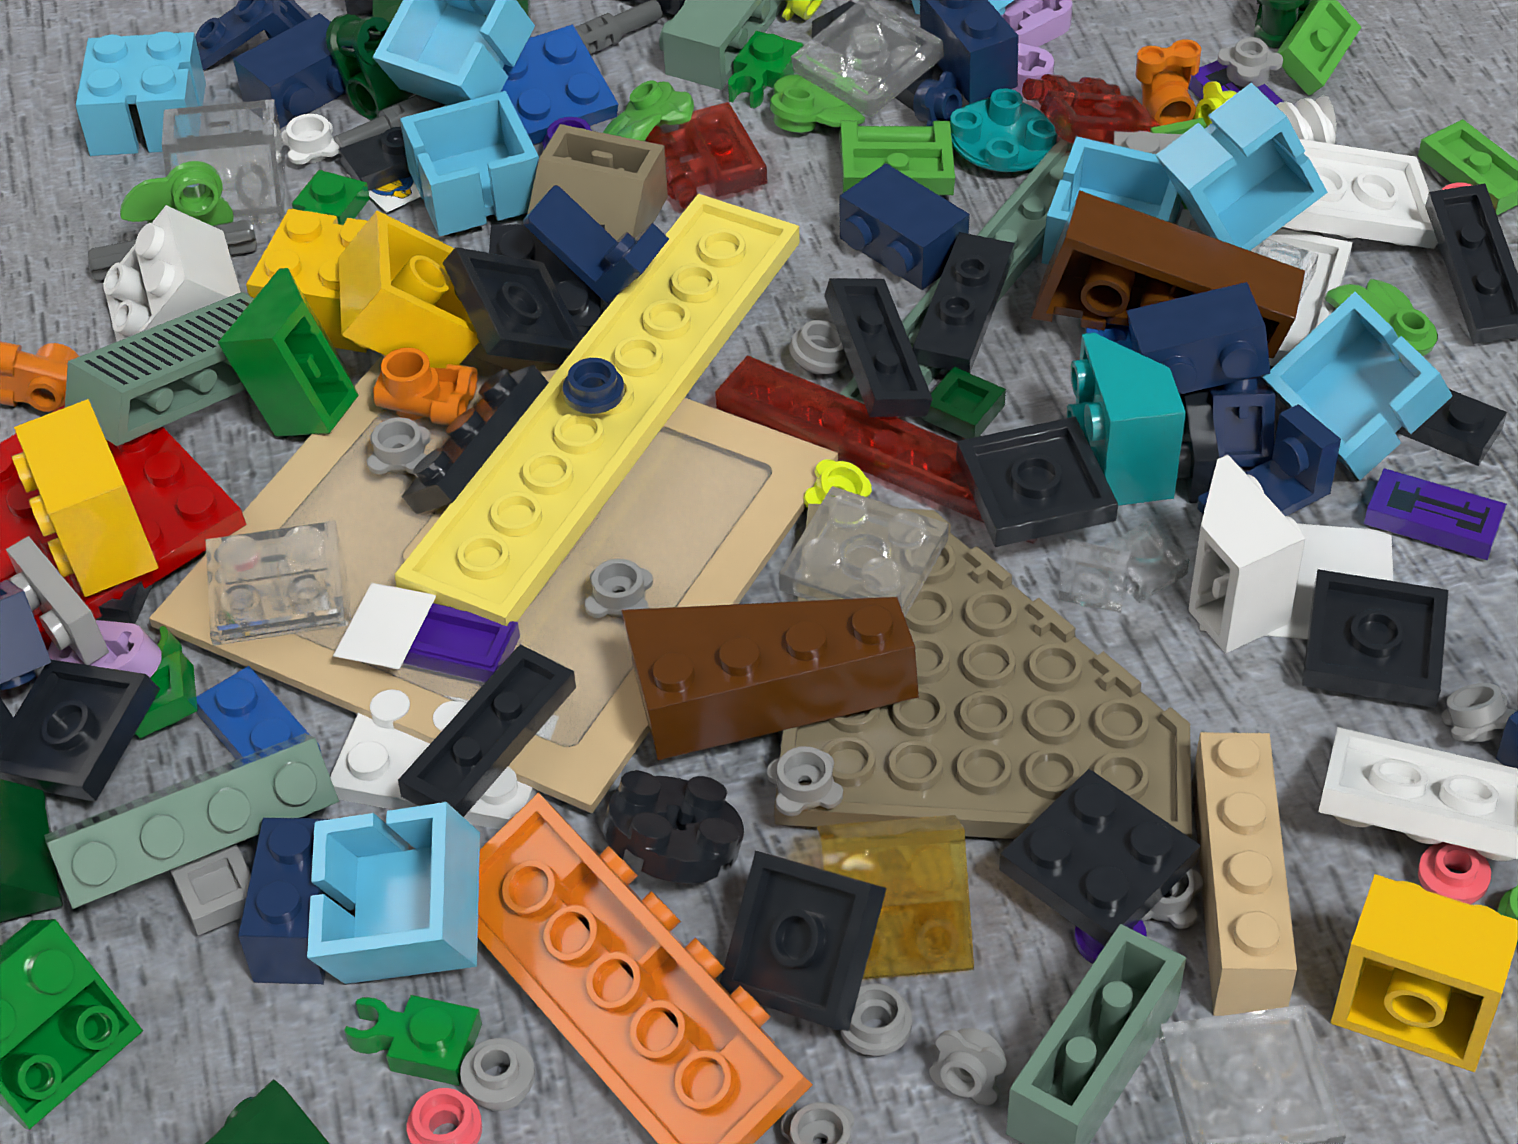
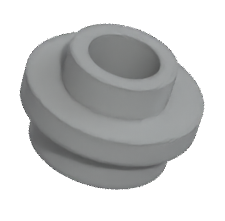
M822 320L809 321L803 325L802 329L796 331L791 339L789 349L792 357L808 372L831 374L841 370L846 363L847 356L836 326L832 323Z
M867 984L860 987L849 1031L840 1030L845 1042L862 1054L871 1056L890 1054L901 1048L908 1040L912 1030V1013L908 1003L895 989L884 984ZM872 1019H879L887 1025L873 1028L864 1025V1023Z
M494 1038L479 1043L467 1053L461 1065L460 1076L466 1095L476 1104L491 1111H505L517 1106L528 1094L534 1083L535 1068L531 1054L522 1044L507 1038ZM496 1066L509 1067L506 1072L500 1075L492 1076L485 1073Z

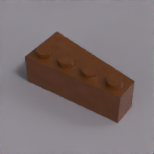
M1079 190L1044 273L1031 319L1052 322L1053 316L1056 314L1080 318L1081 327L1105 331L1107 323L1129 326L1127 310L1247 282L1265 323L1269 358L1274 359L1296 319L1305 270Z
M898 597L621 610L631 660L658 760L919 698L915 645Z

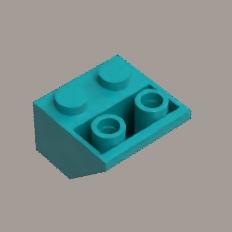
M1096 333L1082 334L1080 360L1072 361L1070 367L1071 383L1076 403L1068 404L1067 418L1076 416L1118 502V506L1174 499L1186 412L1170 368Z

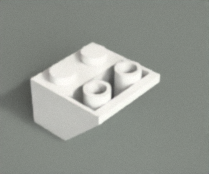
M167 205L152 223L146 224L141 229L135 245L120 263H115L109 269L103 283L116 341L240 293L224 232Z
M1229 455L1217 459L1200 527L1188 609L1225 654L1289 624L1306 540L1295 520L1289 516H1284L1264 494L1257 479L1252 475H1246Z

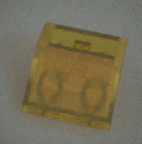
M956 815L817 826L819 865L821 869L887 888L863 979L974 970L965 829Z

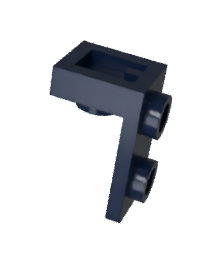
M239 0L234 8L219 18L207 20L197 31L195 38L202 68L206 70L263 30H265L267 37L271 39L311 18V16L294 0Z
M554 185L523 220L524 226L606 303L637 279L669 240L654 223H651L635 238L626 232L616 241L558 185Z
M1261 376L1208 388L1219 457L1229 455L1239 467L1259 466L1271 460L1274 449L1275 393Z
M1297 404L1281 412L1279 415L1272 459L1245 473L1255 477L1260 483L1264 494L1284 516H1288L1331 494L1341 438L1301 405ZM1209 491L1198 497L1197 509L1202 514H1204Z

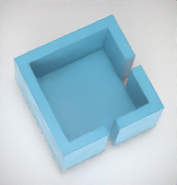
M403 0L374 53L373 59L399 89L446 105H452L501 92L509 77L502 68L504 65L514 67L535 25L517 0Z
M164 31L151 35L119 36L111 34L98 38H88L75 106L90 156L138 153L139 144L128 104H136L149 153L197 150L201 124L200 113H202L206 80L194 32L173 33Z
M1252 83L1210 113L1208 116L1212 124L1204 128L1200 123H1197L1156 154L1157 159L1199 229L1207 236L1249 251L1328 193L1311 160L1304 154L1305 149L1288 117Z
M506 91L400 118L408 169L421 198L424 199L425 207L439 237L487 224L486 216L495 214L497 221L528 213L539 156Z
M1076 136L1063 171V178L1058 184L1047 214L1042 263L1049 264L1079 190L1175 224L1182 199L1157 159L1156 154Z
M1356 292L1347 298L1270 370V374L1263 376V379L1274 391L1278 399L1288 409L1297 404L1301 405L1341 438L1338 459L1359 481L1401 444L1395 433L1402 426L1412 434L1452 397L1440 372L1402 336L1398 338L1393 327Z
M447 802L389 810L386 814V823L374 813L316 821L314 824L311 882L346 909H355V917L325 894L312 895L310 897L307 958L344 984L477 967L480 832ZM409 844L415 849L409 850Z

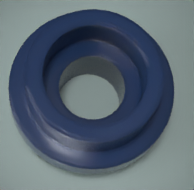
M582 359L571 366L568 376L563 382L564 400L569 407L581 413L598 414L609 411L616 407L623 399V378L616 371L614 365L605 359Z

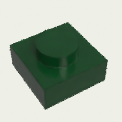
M953 367L931 393L933 399L927 417H923V420L965 439L979 437L1004 408L1006 389Z

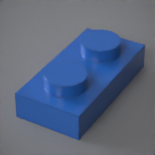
M250 666L197 696L198 716L236 760L306 733L310 735Z

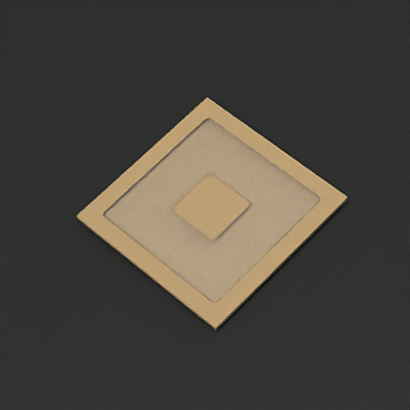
M478 343L459 364L461 366L475 367L478 372L476 393L474 398L468 402L467 410L474 408L482 399L478 393L480 387L491 376L501 370L506 369L509 373H513L535 365L546 380L549 381L561 365L487 355L483 346ZM382 354L355 385L359 396L329 434H312L242 512L247 525L212 546L149 617V620L154 628L159 629V627L165 626L175 637L246 667L250 666L255 671L371 719L370 703L378 693L391 689L402 691L409 698L410 708L405 716L393 721L394 729L431 744L441 732L433 722L435 710L441 704L449 701H461L467 704L485 684L484 681L404 662L400 669H394L333 656L371 583L397 587L394 574L450 505L447 504L416 514L401 497L417 478L414 474L388 471L380 475L371 472L368 468L367 459L374 451L370 441L371 433L381 422L399 417L395 410L377 407L374 403V386L381 372L382 360L385 357ZM687 398L682 400L517 621L520 638L514 650L521 644L573 670L576 682V689L508 766L515 772L518 782L593 813L650 732L631 660L623 617H614L607 614L602 618H594L585 610V600L592 595L593 591L592 584L590 583L591 572L601 563L611 559H627L636 563L640 568L648 570L653 576V585L646 590L645 595L648 608L739 604L807 507L803 497L806 490L814 486L817 478L815 467L820 461L825 459L838 462L837 452ZM424 416L412 420L418 426L425 427L430 432L431 441L425 446V455L441 448L450 438L446 433L448 426L433 424L431 418Z

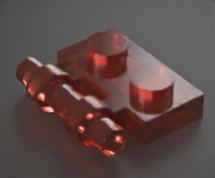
M1045 74L1040 79L1028 78L1023 83V97L1026 100L1038 101L1041 105L1040 110L1054 125L1057 135L1073 144L1077 136L1113 145L1114 131L1150 132L1152 127L1160 126L1134 96L1121 95L1118 85L1107 84L1101 78L1083 77L1076 82L1068 81L1063 75Z
M729 102L693 111L691 120L679 124V130L665 133L660 126H655L645 139V142L664 145L668 196L671 199L677 200L683 209H686L699 194L696 189L700 186L709 184L715 197H720L768 184L767 166ZM692 155L694 158L682 163L680 161L681 157Z

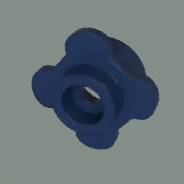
M945 71L941 74L939 81L927 79L917 88L913 102L914 113L920 122L927 123L926 126H932L933 121H950L952 112L962 108V96L955 88L957 77L953 72Z

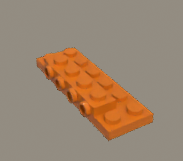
M537 793L480 849L478 938L658 1144H754L813 1085L761 1028L771 1016L741 985L730 995L715 979L725 969L717 958L696 937L685 947L671 932L681 921L652 891L641 900L628 886L638 877L635 871L610 846L599 855L540 793Z

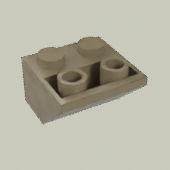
M560 124L539 158L528 214L554 185H558L596 222L605 224L606 231L616 241L626 232L635 238L651 223H654L668 198L664 145Z

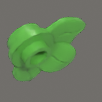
M793 74L780 78L774 84V95L771 97L770 110L774 114L773 121L775 125L781 129L803 133L812 131L816 126V122L831 127H840V120H857V125L865 122V117L862 113L850 106L858 98L859 94L858 86L850 80L838 76H823L813 82L802 74Z
M654 80L644 82L632 91L626 110L613 119L603 133L645 141L652 129L664 124L678 125L689 122L694 110V100L686 91H675L669 82H656Z
M201 161L182 163L173 168L167 177L148 179L139 183L125 196L120 208L122 220L131 222L147 221V224L152 223L166 205L211 226L234 221L232 207L221 196L223 184L218 171L210 164ZM192 184H199L195 187H187Z
M1370 279L1366 288L1360 285L1345 284L1337 286L1326 293L1324 299L1337 309L1347 298L1356 292L1393 327L1398 338L1402 336L1422 356L1430 353L1437 342L1438 333L1434 324L1424 313L1413 308L1409 298L1403 292L1389 283Z

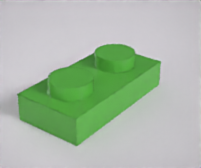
M1312 0L1277 51L1283 57L1282 67L1285 73L1295 80L1308 95L1313 94L1325 85L1362 27L1337 0Z
M1462 119L1421 139L1418 157L1451 183H1467L1471 185L1485 183L1497 215L1518 205V161Z

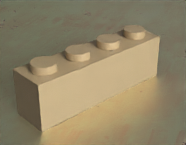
M1200 732L1192 788L1197 843L1201 845L1199 865L1200 875L1203 878L1202 898L1213 1016L1286 1017L1296 977L1297 964L1270 733Z

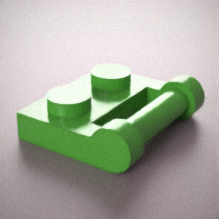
M840 120L843 193L887 163L938 195H954L955 170L950 121H933L932 126H858L857 120Z

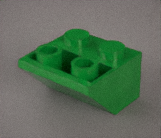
M288 268L277 270L217 342L275 436L329 434L359 396L340 355Z
M56 919L31 920L0 945V1106L25 1129L30 1130L143 1032V1029Z

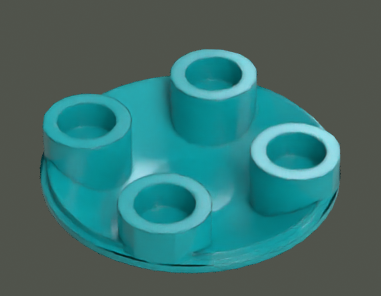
M1008 88L997 89L992 92L990 99H983L956 109L950 116L951 138L954 149L969 162L994 171L1016 172L1034 168L1057 143L1059 126L1057 122L1046 117L1033 106L1023 103L1022 95Z

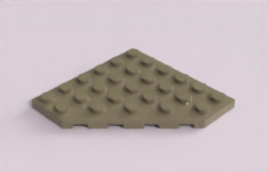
M808 504L798 601L898 597L915 645L919 698L783 730L780 758L787 751L804 746L813 747L830 754L834 760L833 779L835 783L842 786L843 799L838 806L831 809L818 806L811 810H802L797 816H787L779 812L776 807V798L779 795L776 787L774 805L776 825L1016 839L1088 769H1091L1191 838L1190 723L1171 707L1165 711L1141 692L1142 683L1104 651L1098 655L1095 654L1075 637L1076 628L1040 598L1034 601L1028 598L1012 584V575L978 546L972 549L968 548L951 533V524L936 511ZM808 782L799 783V785H804V786L811 784V783H808Z

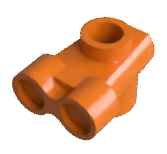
M1182 39L1174 42L1168 48L1145 46L1138 51L1135 76L1142 82V117L1149 126H1162L1193 119L1196 113V105L1188 93L1191 75L1195 76L1199 71L1201 46L1197 42Z
M0 341V404L15 407L18 402H24L44 412L54 411L65 405L68 361L79 357L73 349L63 344L49 343L40 347L35 355L21 351V345Z
M400 348L390 352L382 360L381 372L374 386V403L377 407L395 410L400 418L417 420L422 417H429L433 424L449 426L459 415L467 411L468 402L474 398L478 383V372L475 367L447 364L446 368L430 367L428 356L423 351L416 348Z

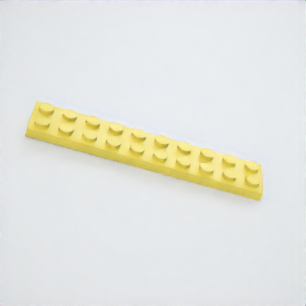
M698 194L666 233V236L669 238L668 242L645 271L615 297L551 377L547 386L394 574L397 588L433 594L436 596L433 602L435 604L471 612L504 626H507L510 621L517 622L799 245V226ZM586 358H602L611 362L624 381V396L621 402L613 409L598 414L581 413L569 407L563 396V382L573 364Z

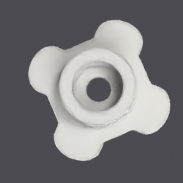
M303 114L293 118L287 124L286 130L281 134L282 144L287 145L290 149L288 152L289 161L294 164L322 161L326 157L338 154V149L340 148L331 135L333 132L332 124L325 117L318 114Z

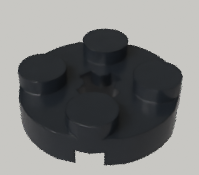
M635 770L626 772L621 777L619 788L610 797L603 823V833L608 846L622 860L626 849L634 856L643 859L642 872L670 882L702 883L717 878L721 866L729 863L731 868L736 862L744 836V825L736 809L725 800L727 789L719 781L705 776H696L688 781L676 777L653 776L650 773Z

